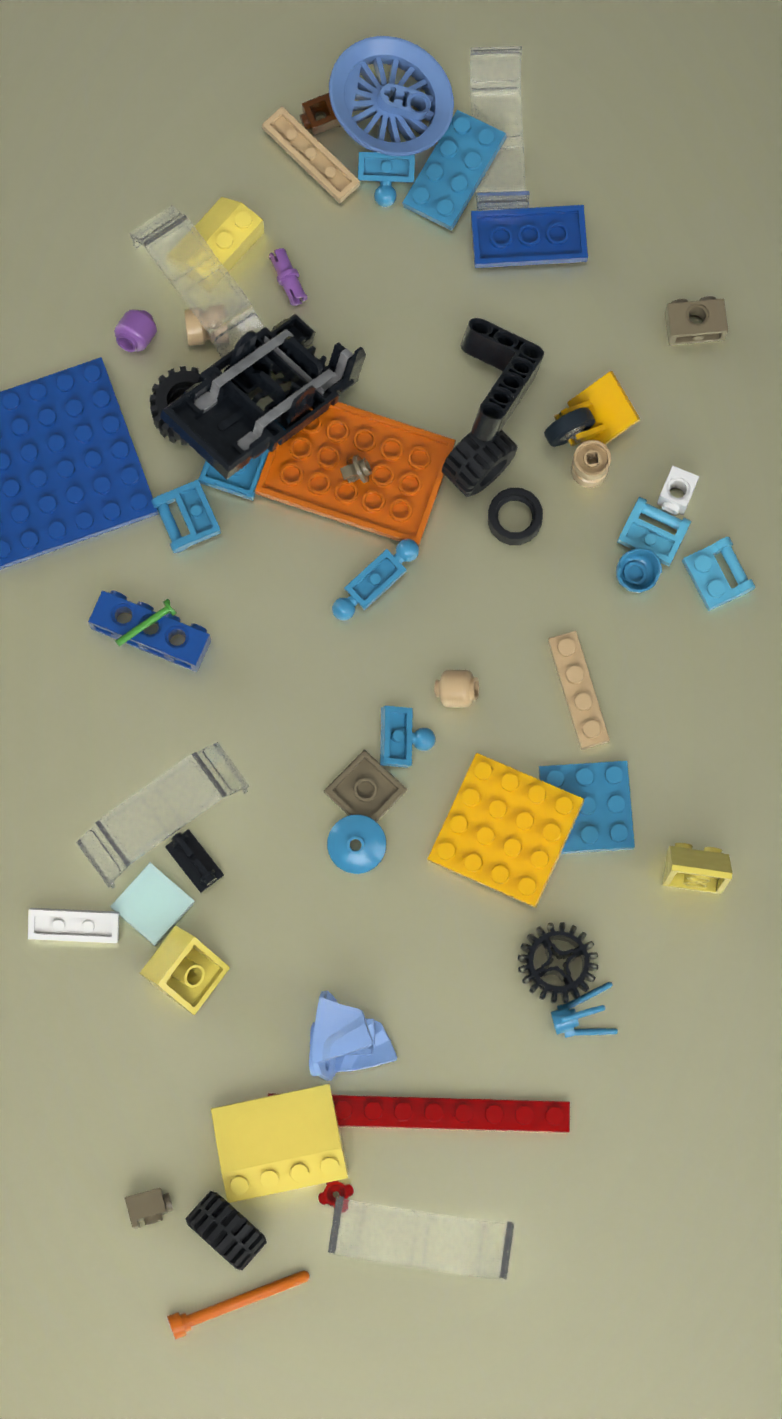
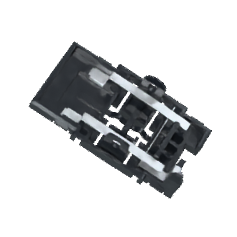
M294 314L278 323L271 331L264 327L257 333L252 330L243 335L236 343L234 350L200 374L198 383H195L184 391L182 396L162 409L160 418L227 480L246 466L251 458H257L267 449L273 452L277 447V443L282 445L326 412L330 404L334 406L340 396L338 393L345 392L358 382L366 353L362 347H359L352 354L338 342L334 345L329 365L325 366L327 358L324 355L318 359L314 356L316 350L314 346L309 349L306 348L313 343L316 332L297 314ZM271 371L275 375L281 372L285 377L278 378L274 381L271 378ZM290 381L292 383L290 390L284 392L280 384H286ZM269 396L273 401L265 406L263 411L257 403L261 398Z

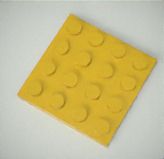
M476 753L427 860L536 908L585 800Z

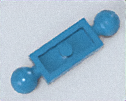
M403 539L397 544L396 554L392 555L388 549L380 554L344 588L350 596L348 598H339L333 603V615L342 621L349 620L353 617L357 604L365 611L407 572L402 563L411 562L417 558L419 554L417 543L411 539Z

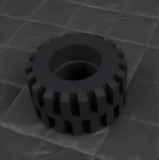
M182 366L179 372H175L174 368L169 370L168 377L162 374L158 378L159 385L154 383L152 387L153 395H150V409L156 429L159 428L160 434L164 438L169 436V441L172 443L180 440L181 445L187 446L188 443L160 418L162 409L182 396L184 391L195 383H198L200 376L198 368L192 367L191 371H187L186 366Z
M503 430L500 431L493 441L479 440L471 431L450 452L441 471L466 497H470L484 490L507 468L513 460L518 447Z
M210 1191L185 1218L187 1225L238 1270H243L267 1243L265 1236L217 1192Z

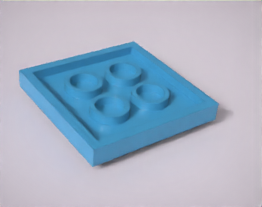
M627 761L539 766V779L585 800L561 854L633 850L635 848Z

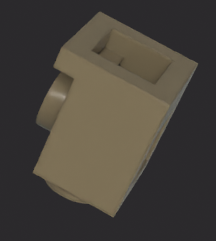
M161 1188L125 1197L130 1221L134 1229L141 1228L139 1221L144 1220L145 1225L160 1222L163 1220L162 1215L173 1211L169 1193L163 1194Z

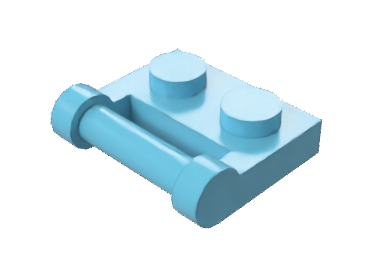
M639 497L617 543L630 549L639 547L650 549L659 557L662 564L670 567L692 521L686 518L681 520L647 504L646 499ZM642 513L676 529L677 532L673 535L639 519V516Z
M730 537L722 538L716 543L684 557L682 560L708 611L745 595L756 588L752 579L748 580L732 549L733 543ZM722 553L738 586L731 589L714 555Z

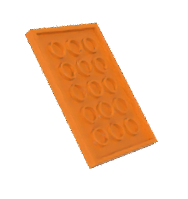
M337 402L334 406L330 404L326 412L282 445L277 443V447L273 452L269 451L255 489V494L399 542L403 539H411L419 547L444 478V474L441 471L447 456L454 449L456 440ZM359 455L361 459H367L372 474L369 475V482L363 483L358 479L348 483L347 479H343L340 468L353 464V456Z

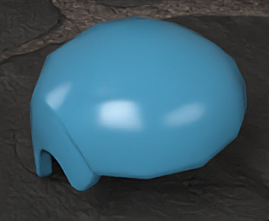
M639 547L629 550L619 559L615 572L619 584L629 592L642 593L650 590V588L655 586L662 573L660 559L650 549Z

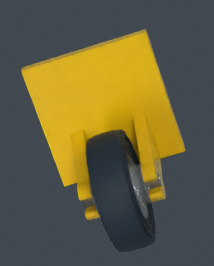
M609 371L567 402L569 408H565L559 414L554 415L556 421L545 430L544 434L552 447L569 443L570 446H575L588 440H597L606 445L641 419L613 371Z

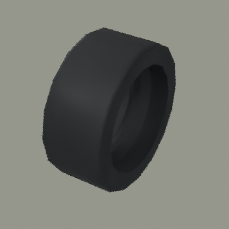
M508 488L499 492L489 506L488 526L491 533L499 541L507 545H522L530 542L538 534L542 525L543 509L539 499L532 492L523 488ZM510 501L525 503L532 513L530 526L521 532L505 530L498 520L499 510L505 503Z

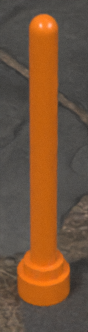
M302 1270L189 1315H186V1313L179 1314V1312L169 1315L167 1318L175 1340L186 1336V1332L191 1331L192 1326L306 1283L310 1275L307 1271Z

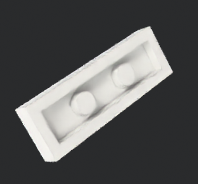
M30 908L28 915V939L118 943L119 912Z

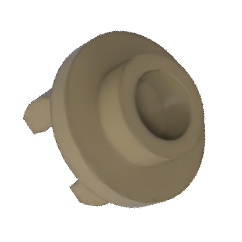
M359 455L353 456V464L340 468L343 479H347L348 483L358 479L363 483L369 482V475L372 474L367 459H361Z

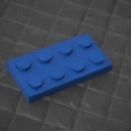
M584 205L471 211L475 268L588 261Z

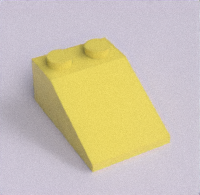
M675 843V846H669L666 854L663 886L722 894L732 880L733 873L729 854L722 853V849L705 847L704 851L692 849L693 846L687 843Z

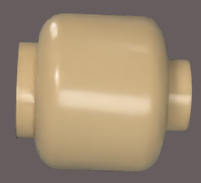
M445 670L440 680L435 681V696L440 697L444 707L468 708L474 700L478 699V678L474 677L472 672L468 670Z

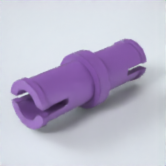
M284 248L274 250L276 256L271 252L269 259L277 272V281L279 285L284 287L290 304L292 306L302 304L300 298L305 302L307 295L299 282V273L297 269L293 268Z

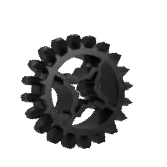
M564 922L560 923L559 931H555L553 923H548V933H545L543 928L539 926L536 929L539 938L533 934L527 936L532 946L525 943L521 945V949L528 953V955H518V961L527 965L520 966L518 972H528L529 975L522 979V983L528 984L533 981L534 984L529 992L533 994L540 988L542 990L539 996L540 1000H544L546 994L550 993L552 994L551 1003H556L557 994H561L563 1003H567L569 1001V992L575 999H578L580 994L577 988L579 987L582 991L587 992L589 986L584 980L594 982L596 978L588 972L598 970L597 964L589 962L590 960L597 959L598 953L587 952V950L594 946V943L592 941L586 944L582 943L587 935L585 932H582L578 938L574 936L577 929L574 925L570 928L569 933L564 932ZM551 940L566 941L575 948L561 951L554 943L552 944ZM543 945L547 962L535 970L533 963L534 953ZM552 956H556L558 960L566 959L562 965L564 970L558 966L549 967L554 960ZM581 956L582 971L580 976L573 981L569 964L575 958ZM550 974L556 975L565 985L554 986L543 981L541 977Z

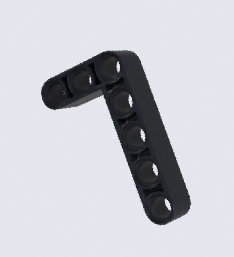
M473 318L467 325L460 345L461 349L468 355L503 371L481 403L471 429L472 434L479 440L493 441L534 381L544 357V351L540 346L489 321Z

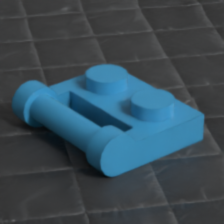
M199 480L173 489L151 500L154 508H157L171 539L170 547L173 553L182 552L192 545L221 534L220 527ZM175 501L190 533L184 537L181 536L168 506Z

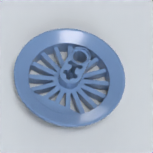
M376 36L360 40L348 47L339 56L331 71L329 97L333 112L346 133L355 142L370 151L389 156L418 154L435 145L450 125L454 110V97L449 79L440 64L427 51L410 41L390 36ZM369 64L374 65L376 77L368 67ZM383 64L391 65L388 82L386 80ZM397 68H400L406 73L399 83L395 84ZM410 76L417 81V83L410 87L403 86ZM411 106L416 107L419 111L414 110ZM365 110L352 117L353 111ZM374 115L364 130L357 125L359 122ZM381 117L378 136L375 138L368 133ZM422 120L429 121L428 126L422 123ZM387 126L391 142L384 141ZM410 127L418 132L420 136L416 138ZM398 130L400 131L406 142L400 141Z

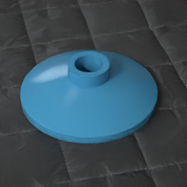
M359 814L349 815L340 819L332 827L327 840L328 853L334 864L343 871L353 874L365 873L374 869L383 859L386 851V837L381 826L372 818ZM357 839L361 842L360 850H353L350 843L352 840Z

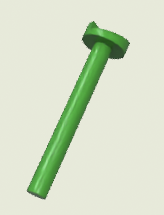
M166 599L163 601L164 608L115 640L117 645L120 647L166 614L170 613L172 616L177 614L175 609L170 606V600Z

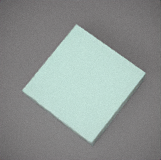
M149 863L110 907L115 912H119V916L156 947L195 901L153 864Z

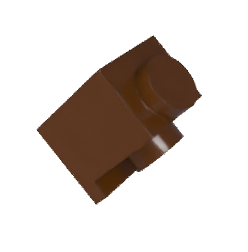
M329 93L302 103L303 114H300L299 117L303 127L306 130L310 129L313 136L337 126L342 127L333 112ZM320 115L325 117L320 120H316V117Z

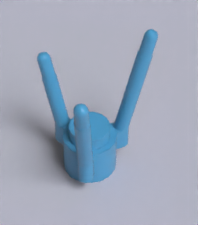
M612 982L599 986L578 999L558 1005V1010L551 1012L556 1034L564 1033L565 1038L579 1035L617 1034L618 1030L616 1028L574 1029V1027L579 1026V1018L604 1011L606 1009L604 1005L576 1012L575 1008L571 1009L613 986Z

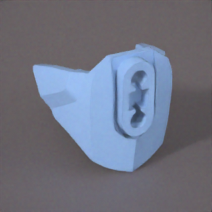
M329 991L321 992L316 1019L311 1026L309 1069L312 1076H319L326 1081H332L337 1072L367 1069L397 1060V1054L382 1023L375 1021V1019L365 1018L364 1012L361 1009L339 1004Z

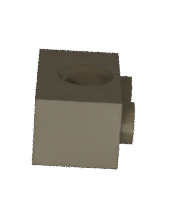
M708 296L701 298L699 301L690 302L687 299H677L667 304L665 320L669 346L725 341L728 333L724 298L716 299V297ZM699 316L703 322L693 323L689 317Z

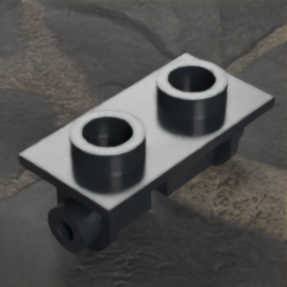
M189 829L184 833L179 832L171 838L172 842L165 846L200 893L224 876Z

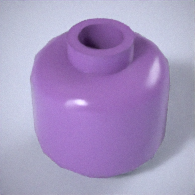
M132 309L124 314L116 325L114 332L116 341L122 349L128 352H140L149 345L157 332V328L150 313L145 310Z

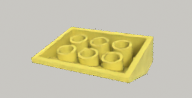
M330 1083L211 1108L221 1174L228 1203L348 1178V1168Z

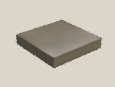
M364 749L324 790V793L348 816L364 815L377 822L406 793L407 788Z

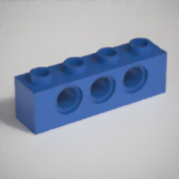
M102 590L88 623L92 630L117 640L156 612L153 611L154 608L144 602L138 601L135 604L127 601V597L120 592L112 590L111 593ZM122 613L132 615L131 620L124 624L119 623L117 617ZM168 613L153 623L159 626L156 633L149 635L142 631L125 643L197 673L209 648L211 638L204 627L194 623L188 626L181 623L179 617ZM179 634L186 638L185 642L178 646L170 643L174 635Z

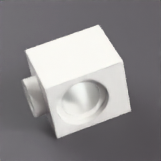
M672 466L657 505L662 506V510L669 514L677 515L679 513L684 515L699 476ZM678 488L683 491L684 496L676 498L671 495L670 490Z

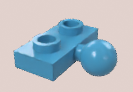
M359 152L358 180L380 182V186L374 193V198L378 205L389 207L396 201L397 194L391 186L392 182L414 183L415 154L409 156H389L378 152Z
M383 706L381 708L380 765L408 768L412 766V744L421 751L430 750L434 746L436 738L432 730L419 728L412 732L413 708Z

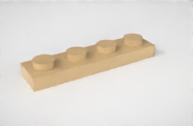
M283 106L262 124V129L339 204L360 186V181Z
M574 631L548 638L549 648L580 749L585 750L609 743L610 739L577 632Z

